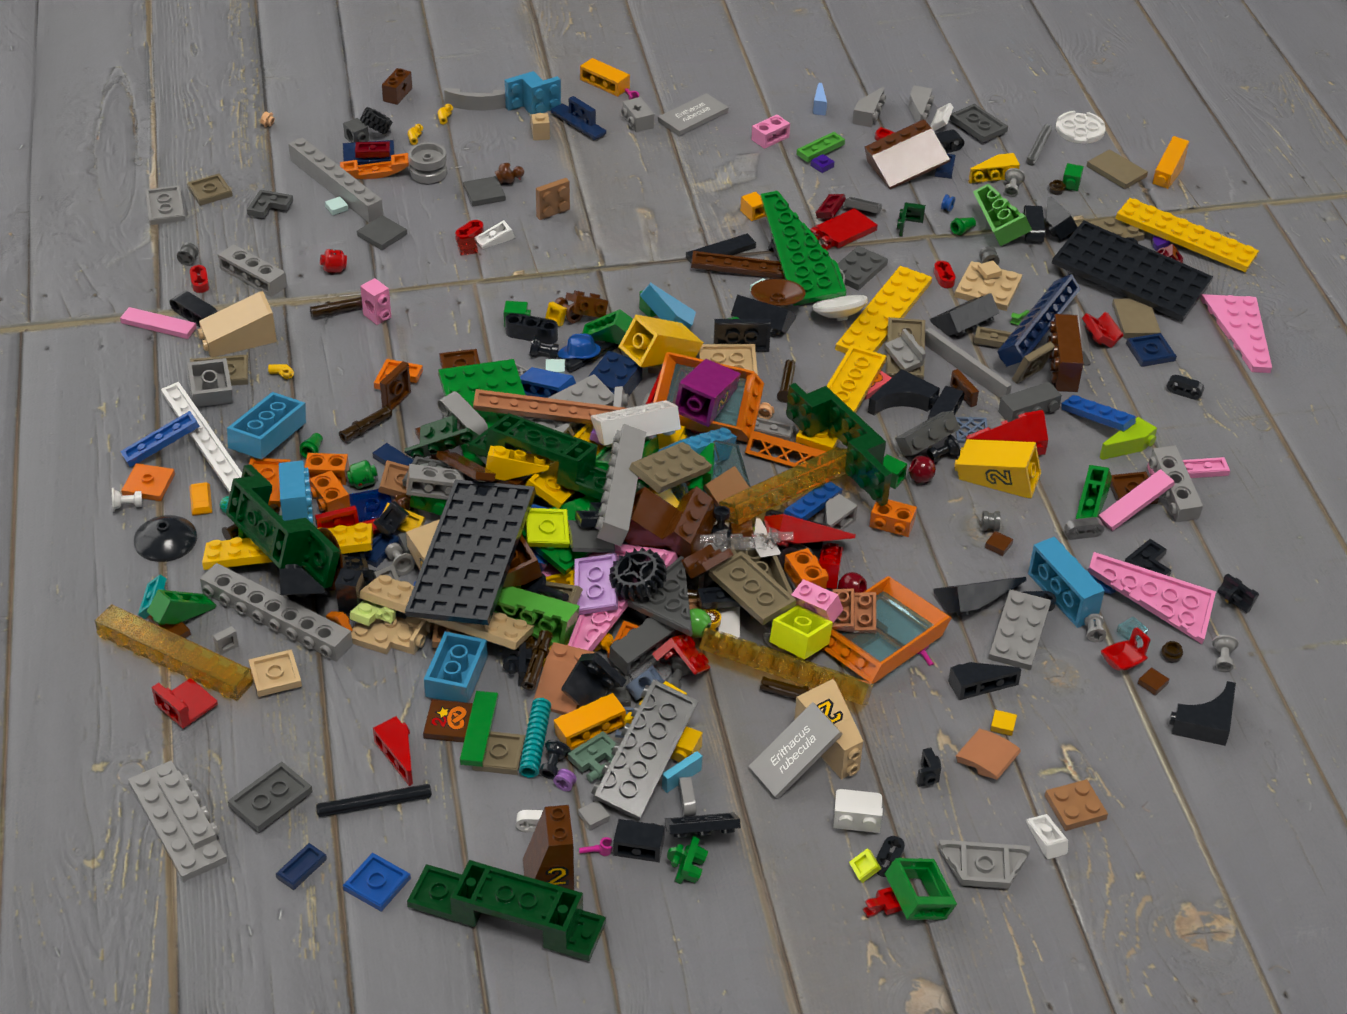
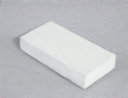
M951 103L937 109L930 126L933 131L947 125L954 108Z

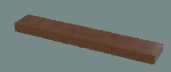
M693 251L691 268L785 279L780 261Z
M437 451V459L469 477L481 481H495L496 473L456 452Z

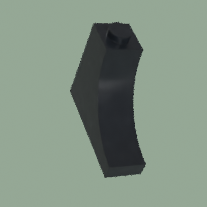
M901 369L869 398L868 413L875 416L882 410L901 406L918 408L928 412L938 399L940 388Z
M341 568L335 582L338 611L344 612L349 620H351L350 612L364 600L359 598L360 590L374 580L372 573L375 570H369V577H363L362 571Z
M1227 681L1223 692L1217 698L1207 703L1197 705L1178 704L1176 712L1172 711L1169 724L1173 725L1172 734L1226 746L1231 727L1236 683Z

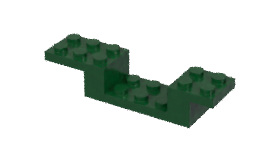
M796 383L789 385L786 410L788 419L792 420L808 437L829 429L847 447L846 474L880 506L887 504L892 473L883 466L886 441L827 386L806 393Z
M510 413L468 443V451L486 458L490 446H503L510 450L525 449L532 454L544 456L551 461L559 462L557 484L567 489L581 492L583 495L602 499L605 491L603 488L607 480V471L595 467L598 447L596 444Z
M251 464L244 465L241 478H234L232 481L226 515L279 569H284L285 565L298 564V566H303L324 588L332 587L340 550L307 518L284 521L268 505L273 485Z
M472 860L468 861L462 874L426 864L407 900V907L472 927L476 926L481 914L485 913L542 930L543 948L586 961H590L606 924L605 916L583 910V893Z

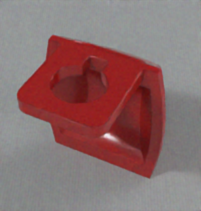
M1136 627L1132 631L1130 640L1112 644L1101 650V654L1115 670H1128L1148 659L1146 652L1150 644V638ZM1137 635L1143 640V646L1139 648L1136 641Z

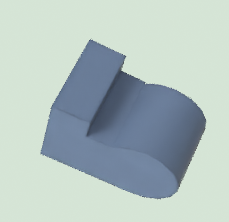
M651 665L625 687L634 699L638 700L641 698L645 686H650L653 679L660 683L664 680L654 666Z

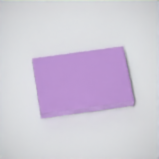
M616 553L575 559L574 585L583 589L577 605L580 606L578 615L618 610V595L615 592V588L611 587L609 580L613 561H618Z

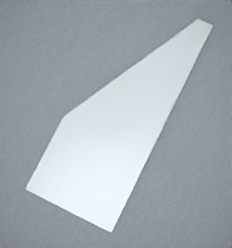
M756 518L753 546L759 556L780 555L781 552L773 540L768 541L763 537V535H768L767 529L761 519Z

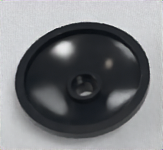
M175 515L154 517L142 524L134 535V546L137 553L143 558L154 562H168L179 559L188 554L197 541L195 526L189 520Z

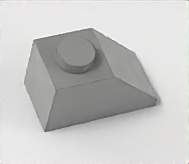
M841 494L826 502L824 516L826 526L843 530L856 520L857 505Z

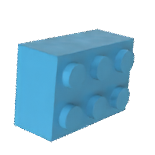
M445 631L424 677L425 697L469 703L488 657L487 640Z

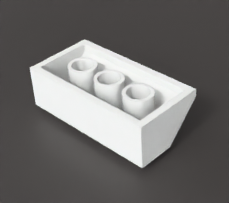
M667 400L591 416L598 440L601 444L606 445V447H613L615 433L617 430L621 431L623 424L645 431V439L655 438L656 434L661 433L663 435H671L675 433V430L681 429L678 406Z

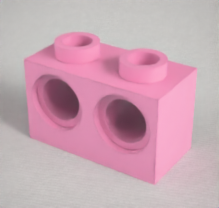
M779 115L772 116L752 126L751 140L764 149L789 138L790 123Z

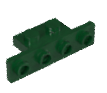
M452 415L420 426V443L405 448L404 453L413 459L415 456L424 458L436 455L437 451L454 449L455 447L468 444L479 435L470 428L457 431V418Z

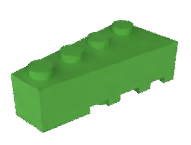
M989 183L973 191L1000 246L1032 231L1026 216L1023 213L1021 214L1015 206H1012L1006 198H1003Z
M504 587L501 590L494 612L503 613L507 617L516 620L521 619L529 625H534L531 635L536 638L539 637L540 631H550L553 636L550 645H553V642L567 645L578 620L580 606L516 587Z

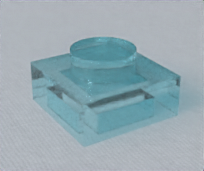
M1132 616L1118 625L1117 632L1125 639L1130 640L1134 628L1138 627L1146 635L1148 628ZM1137 635L1136 641L1141 639V637Z

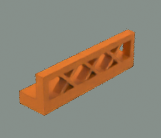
M753 430L751 431L745 451L749 455L819 475L821 474L824 461L827 462L829 453ZM754 441L760 442L764 446V449L759 452L751 451ZM773 447L781 448L783 454L778 457H772L769 449ZM795 452L800 454L802 459L793 463L787 455ZM811 457L819 459L817 469L810 468L806 460Z

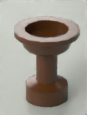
M559 297L555 300V303L567 308L566 318L570 323H577L583 315L572 313L573 304L568 305V301L565 298Z

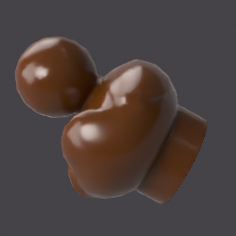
M502 163L498 170L495 171V174L500 184L504 182L510 184L514 182L515 177L521 180V177L524 175V169L521 166H516L511 171L510 163Z

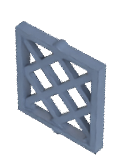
M956 417L958 424L961 425V429L956 431V440L958 443H965L966 439L963 438L971 432L975 433L977 428L982 430L988 427L987 419L981 417ZM971 423V424L974 425V427H973V428H970V427L967 426V425H969V424ZM963 428H966V429H968L969 431H967V432L965 433V432L962 431V429H963Z

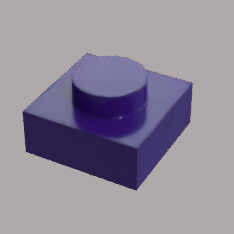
M822 154L812 159L810 166L824 173L834 168L835 161Z

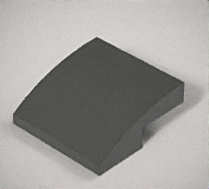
M568 520L570 546L573 552L615 553V544L597 538L599 529H596V527L585 529L580 527L577 521Z

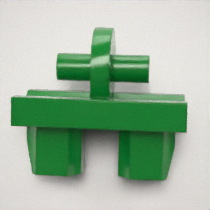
M693 836L690 845L686 846L685 850H683L684 846L681 844L668 850L667 858L671 861V865L678 867V864H680L674 880L679 884L684 879L696 883L701 876L702 868L692 864V862H696L702 865L708 854L706 849L698 846L699 838Z

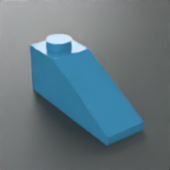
M651 282L640 294L642 299L660 319L680 322L688 329L693 325L696 311Z

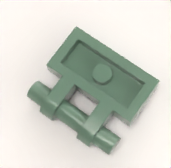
M602 731L569 752L568 760L582 773L587 769L591 770L586 775L589 782H593L596 779L600 780L604 777L601 772L606 763L600 765L598 762L606 759L611 763L614 757L611 753L616 743Z

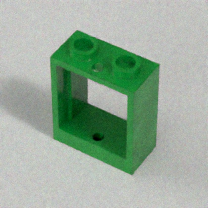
M895 858L885 873L907 920H946L957 905L935 859ZM909 879H921L929 896H917Z

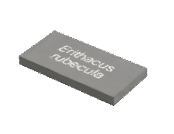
M706 93L658 116V122L680 136L726 114L729 107Z
M812 702L749 767L770 792L779 799L843 734L823 711Z

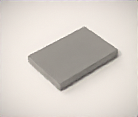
M180 185L145 190L150 225L185 221Z

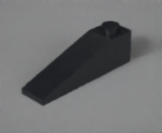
M1026 577L1008 578L934 588L933 591L948 613L957 612V616L970 615L971 610L980 609L1007 593L1010 589L1012 590L1026 582L1027 579Z

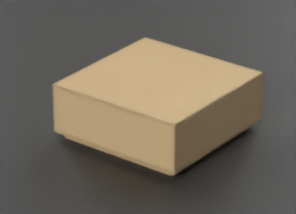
M994 261L979 264L977 270L986 280L1002 276V269Z

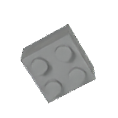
M226 358L187 363L192 402L196 407L233 403L232 386Z

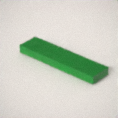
M476 691L460 756V765L483 767L498 702V693Z

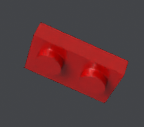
M1104 312L1098 319L1088 313L1082 317L1086 324L1085 328L1093 333V339L1100 345L1103 343L1112 348L1124 335L1107 312Z

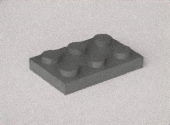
M975 103L950 115L952 122L983 143L1008 131L1006 124Z
M857 246L838 263V266L845 274V285L859 291L887 265L888 259L864 247Z
M281 761L229 799L228 806L257 832H260L311 794L313 790L309 783Z

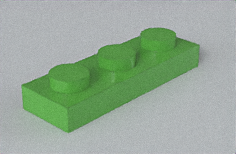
M832 132L798 148L796 155L806 162H810L822 154L845 145V139Z

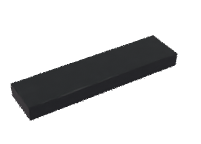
M747 233L686 252V258L692 263L693 251L735 255L756 248V242Z

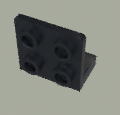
M587 653L581 655L561 690L581 707L604 697L609 688L623 687L627 680L599 653Z

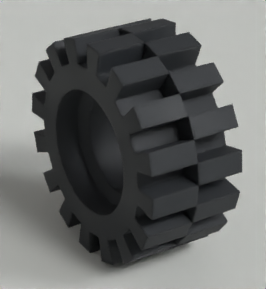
M366 107L360 117L362 123L382 134H387L393 123L389 117L370 107Z

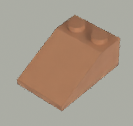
M553 642L546 657L534 699L545 698L549 700L552 704L551 712L563 715L578 709L579 706L561 688L581 655L595 652Z

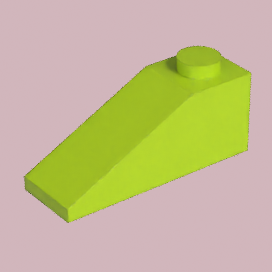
M1137 417L1135 424L1125 431H1118L1102 444L1100 459L1104 460L1143 451L1148 446L1151 447L1156 441L1157 427Z

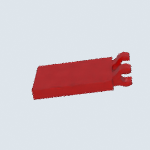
M854 208L812 227L810 231L818 240L821 239L825 242V244L821 245L822 248L829 250L834 246L837 248L843 247L877 231L878 224Z

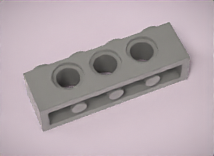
M234 244L218 254L221 270L271 297L287 287L286 274L283 270Z
M1176 445L1153 448L1151 457H1149L1150 468L1153 469L1154 473L1161 469L1175 483L1173 487L1162 494L1163 498L1167 500L1170 514L1174 516L1176 522L1199 519L1203 505Z

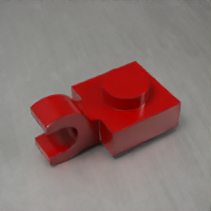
M891 887L878 890L876 898L866 900L867 907L863 908L867 917H873L881 910H884L886 915L902 911Z

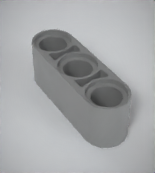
M456 391L437 401L438 408L445 417L453 415L457 418L458 430L470 428L480 435L488 429L485 420Z

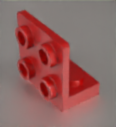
M685 634L670 638L652 653L657 661L664 658L667 661L673 656L680 655L694 675L711 668L707 657L703 653H699L695 648L694 640Z
M191 678L173 690L163 687L159 682L151 687L155 705L181 728H185L218 705L217 700Z

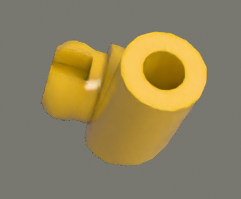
M446 104L445 107L438 110L437 114L440 124L444 125L448 122L447 117L453 111L451 104Z
M415 124L414 127L408 130L407 135L412 145L418 143L417 137L422 134L423 126L421 124Z
M287 364L268 365L269 374H279L284 379H290L294 375V371Z

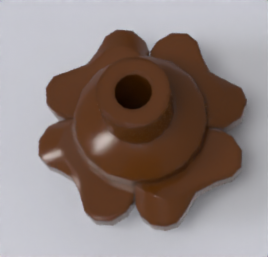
M406 493L396 494L395 499L392 500V502H397L405 510L411 511L414 508L410 506L411 497H408Z

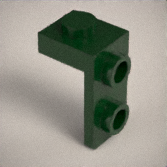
M905 202L904 209H900L897 229L900 230L899 236L903 237L906 221L923 223L926 205Z

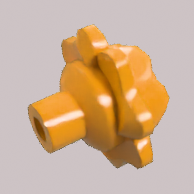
M607 632L594 650L597 652L602 648L608 652L614 641L613 636Z

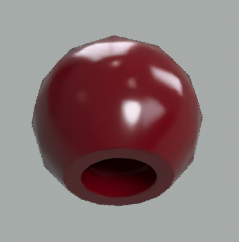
M925 456L915 457L908 469L910 478L918 483L931 481L936 472L934 462Z
M849 572L838 581V589H854L855 593H863L867 590V582L861 574Z

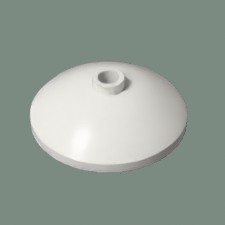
M847 295L819 301L813 304V310L827 318H837V321L847 320L848 316L861 310L868 302V299L864 295Z

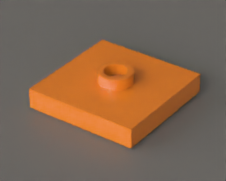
M136 463L121 490L122 495H134L135 491H141L142 499L161 501L175 475V471L171 468Z

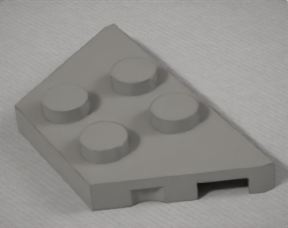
M939 840L938 844L939 850L959 883L964 886L1009 889L1030 853V846L953 840Z

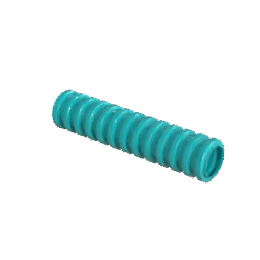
M536 698L532 701L519 767V773L527 778H533L539 774L552 707L551 702L545 698Z

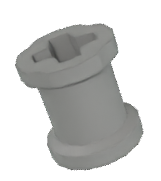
M1099 614L1088 615L1084 620L1085 626L1088 627V640L1092 642L1104 640L1106 638V631L1103 628V616Z

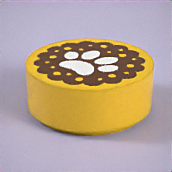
M705 609L712 622L709 629L718 628L721 624V614L714 609Z

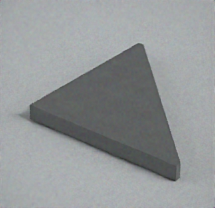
M680 556L666 568V582H663V588H658V594L652 593L651 598L646 596L643 597L642 601L639 598L634 602L629 599L627 603L628 607L692 636L686 571L681 562L684 557Z

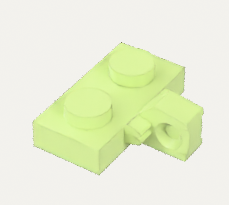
M363 600L350 612V619L367 626L376 619L392 623L396 620V610Z

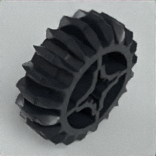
M642 547L640 551H637L634 548L631 553L626 551L625 556L619 555V561H613V567L610 568L609 574L611 587L615 588L616 594L619 597H623L625 601L629 598L633 602L637 598L642 601L643 597L646 596L651 598V594H658V588H663V582H666L667 569L665 562L657 552L654 553L651 549L646 551Z

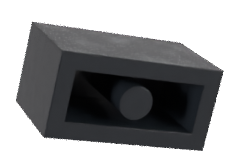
M618 819L613 840V856L660 863L665 838V826Z

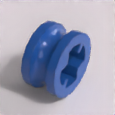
M946 194L943 198L941 209H947V211L951 212L955 204V197L952 196L950 198Z

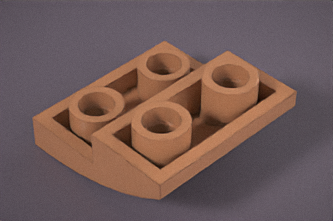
M833 589V593L839 596L843 611L834 621L832 629L851 633L877 634L876 592L855 593L854 589Z
M979 728L958 752L956 759L957 763L976 767L978 775L998 780L1020 754L1021 750L1009 740Z

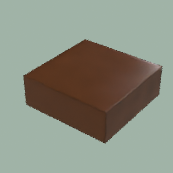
M995 531L987 540L985 548L1004 556L1013 544V539Z
M1152 667L1138 680L1140 686L1155 696L1169 683V678Z

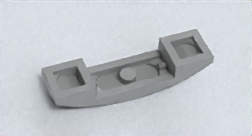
M444 88L445 104H451L456 108L480 111L506 108L505 90H493V93L461 92V89Z

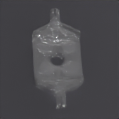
M769 528V533L764 536V533H754L752 537H743V534L730 535L731 538H727V529L713 533V535H700V544L713 543V545L721 550L723 548L743 551L754 549L767 550L768 547L773 549L781 541H793V532H780Z

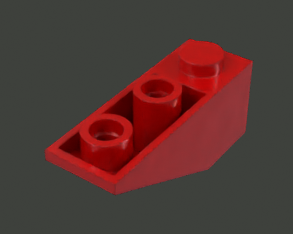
M836 543L823 544L819 559L820 566L828 574L826 588L837 589L843 547Z

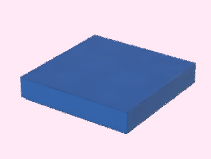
M372 852L343 884V890L382 912L411 879V875Z

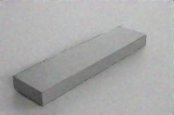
M1078 304L1071 306V314L1078 315L1083 362L1086 366L1091 364L1087 329L1082 319L1084 314Z

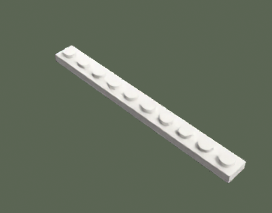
M177 382L162 388L161 391L164 398L177 417L191 411L200 427L189 434L230 493L233 479L241 478L242 472L181 384Z

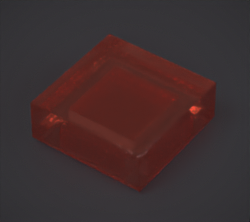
M474 237L457 240L460 255L478 253Z

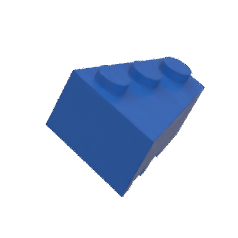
M531 367L520 376L525 395L549 398L576 384L572 375Z

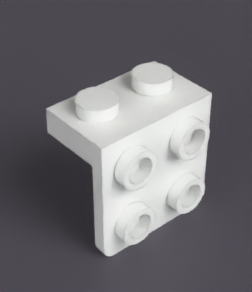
M838 789L836 791L833 828L880 833L883 812L882 795L874 792Z

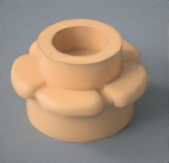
M264 112L260 119V123L265 128L272 126L275 121L272 112Z
M767 402L761 403L757 417L769 420L775 412L774 407Z

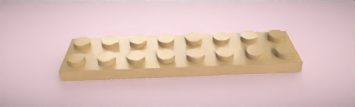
M380 575L360 590L359 598L405 613L414 586L406 581L392 579L388 575ZM495 612L489 626L420 618L477 638L486 639L489 642L516 650L534 630V625H529L524 620H516L507 617L506 614Z

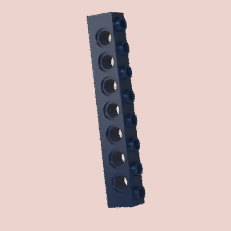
M1072 274L1052 283L999 348L997 353L1006 367L1021 362L1024 356L1031 353L1050 329V322L1054 321L1055 314H1062L1081 290Z

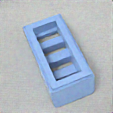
M819 83L814 98L813 113L816 115H826L827 100L823 84Z

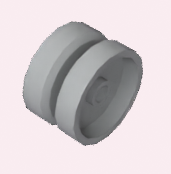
M425 142L414 145L409 150V168L413 180L419 183L431 184L439 182L446 177L447 158L446 150L442 145Z

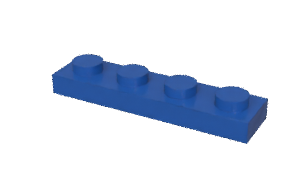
M1072 395L1061 403L1062 410L1121 431H1125L1136 423L1134 415L1081 398L1077 395Z
M188 411L120 452L128 465L132 467L181 437L193 432L200 425L191 411Z
M824 481L784 510V514L808 520L822 510L829 499L842 494L843 489L836 486L833 482Z

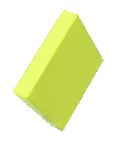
M530 508L525 522L526 542L529 547L569 548L567 509Z

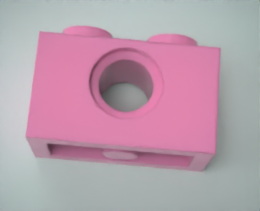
M376 278L361 285L363 315L376 325L391 318L389 288Z
M804 579L791 594L796 599V606L799 605L833 623L843 611L838 594Z

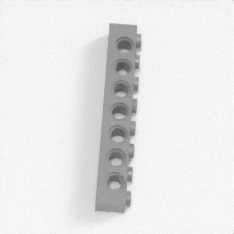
M409 464L406 495L447 500L455 479L496 482L475 480L455 469ZM535 494L532 504L549 509L553 508L546 500ZM573 496L567 502L573 501Z
M218 563L200 578L202 592L207 597L214 598L221 604L237 610L240 614H245L256 622L270 627L273 631H278L289 639L303 644L306 648L321 653L326 658L337 662L353 646L351 630Z

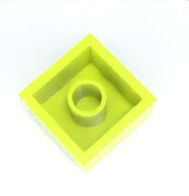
M797 605L773 619L769 642L805 660L829 644L833 622Z

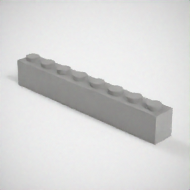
M303 137L288 143L290 160L336 197L340 196L347 203L348 207L368 223L383 215L382 199Z
M623 424L621 431H616L613 439L612 455L606 474L607 480L603 488L605 491L601 499L602 505L596 524V529H599L597 538L618 546H622L629 530L638 476L629 468L632 462L642 459L646 438L645 431Z

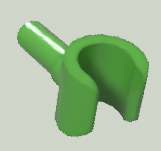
M1029 310L1021 314L1012 313L1010 323L1019 325L1022 319L1029 313Z

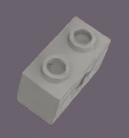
M641 97L623 101L622 117L628 121L629 126L635 132L654 128V113Z

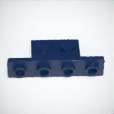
M574 96L568 98L569 107L562 103L551 109V113L593 139L606 134V130L596 124V109Z

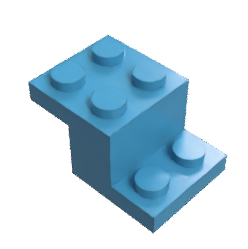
M532 71L504 80L505 106L508 111L524 107L530 114L551 111L552 108L561 104V79L558 76L542 80Z

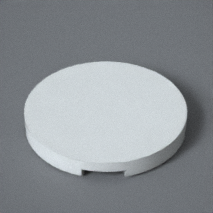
M1069 111L1057 118L1055 127L1057 133L1070 142L1080 144L1094 143L1102 139L1105 134L1104 121L1090 112L1084 114Z

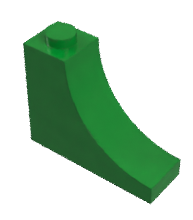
M619 309L585 324L582 333L591 335L594 341H606L620 345L633 318Z

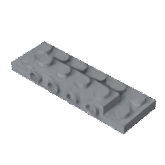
M168 761L128 779L131 789L183 882L228 862L226 854L217 841L216 836L219 835V830L215 822L209 823L210 815L205 806H199L198 803H201L200 797L196 790H190L192 785L188 775H182L179 770L177 771L172 761Z

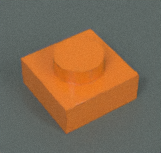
M331 611L326 615L327 619L353 631L349 624L350 620L344 612Z

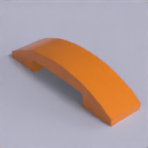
M408 153L391 155V161L358 165L357 160L340 162V167L355 179H377L396 174L408 167L409 157Z

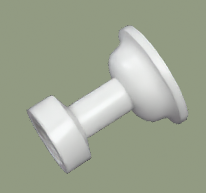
M112 488V512H115L124 503H134L135 507H142L141 491H135L134 495L121 496L119 491Z

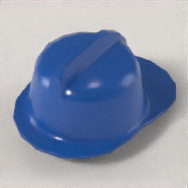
M586 333L573 334L568 339L567 346L560 349L557 355L561 359H588L597 356L601 348L594 342L591 335Z

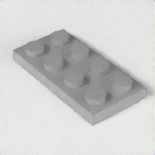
M1010 589L989 653V659L1031 670L1051 600Z

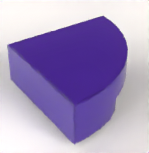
M1154 235L1153 248L1156 251L1170 245V241Z

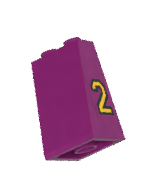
M705 359L680 381L675 405L678 406V413L709 427L737 389L741 373Z

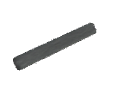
M1045 124L1027 156V164H1035L1052 131L1051 125Z

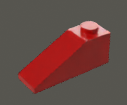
M395 716L373 727L374 743L408 786H411L413 779L408 737L410 730L405 722L402 723Z

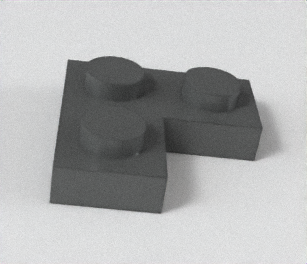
M259 190L247 208V214L264 218L270 208L287 211L293 202V195Z

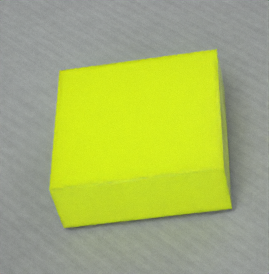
M868 848L849 862L862 883L881 870L876 858Z

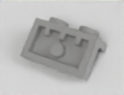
M906 329L901 331V337L885 343L884 349L900 369L909 372L924 365L925 350L922 346L918 345L914 336Z

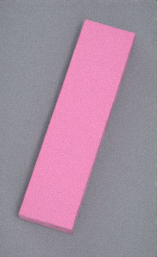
M131 307L120 317V321L123 324L188 339L197 328L194 322Z
M1225 457L1183 460L1190 478L1229 476L1230 474ZM1148 462L1147 469L1149 471L1150 476H1152L1155 473L1153 469L1150 468Z
M1160 469L1099 514L1100 520L1110 530H1115L1175 485L1174 480Z

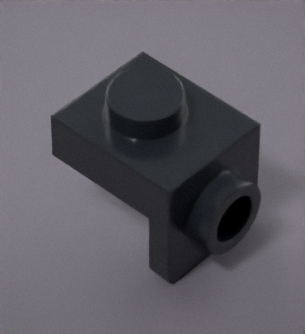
M393 501L373 523L377 526V530L380 533L389 536L399 529L410 514L397 502Z
M931 747L923 749L920 763L922 769L918 770L916 782L918 787L938 783L941 774L940 758L935 756Z

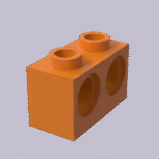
M308 453L305 468L309 469V478L332 470L340 483L346 485L348 479L347 471H349L348 454Z
M332 470L310 478L312 499H316L320 511L329 512L350 507L349 494Z
M889 499L888 503L883 506L875 502L871 511L869 527L909 537L915 522L917 507Z
M808 548L785 555L784 570L796 588L804 579L826 589L828 581L827 571L822 569L817 557Z

